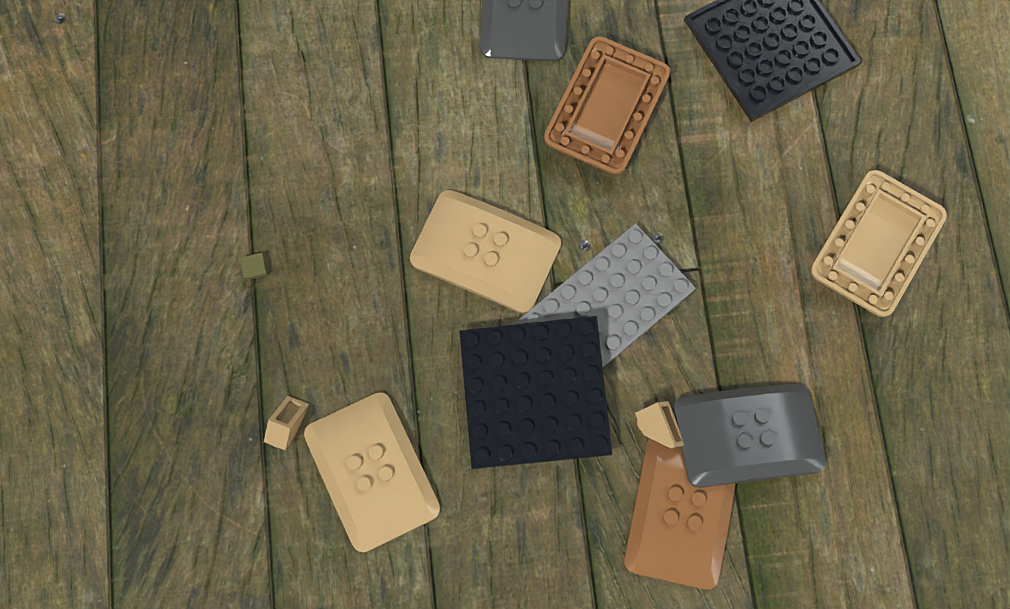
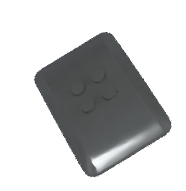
M483 0L480 39L482 55L494 59L552 62L561 60L565 53L567 0Z
M801 384L719 391L682 397L675 402L674 415L684 443L681 449L689 483L694 487L704 488L815 474L821 472L826 466V457L808 389Z

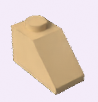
M287 396L269 418L264 442L276 448L286 450L295 438L309 404Z
M669 401L657 402L635 413L637 425L643 435L669 448L684 446L681 432Z

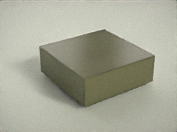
M263 253L240 257L245 281L268 276Z

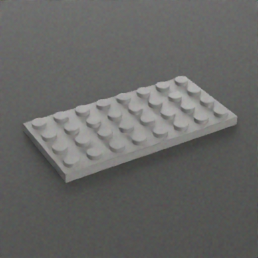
M634 224L513 325L597 316L602 366L604 368L691 295L696 288L641 228Z

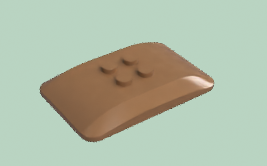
M593 38L545 131V143L555 150L610 174L617 175L622 173L628 165L669 78L670 69L668 65L607 38Z
M649 438L646 443L624 556L625 568L633 574L703 590L714 588L719 580L736 484L704 488L692 486L687 478L681 447L669 448Z

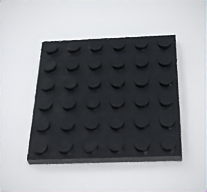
M716 0L686 15L684 18L685 23L750 122L763 117L861 64V60L819 0Z
M597 316L459 331L472 470L612 456Z

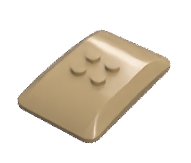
M872 170L862 180L812 264L811 274L817 281L879 317H887L895 310L947 217L946 211L941 205L885 173Z
M445 190L439 195L411 252L410 262L414 268L516 312L527 313L534 307L560 250L561 239L557 234L507 211L464 194Z
M380 392L372 394L306 427L304 432L305 440L347 535L357 551L368 552L438 517L440 513L439 502L388 395Z

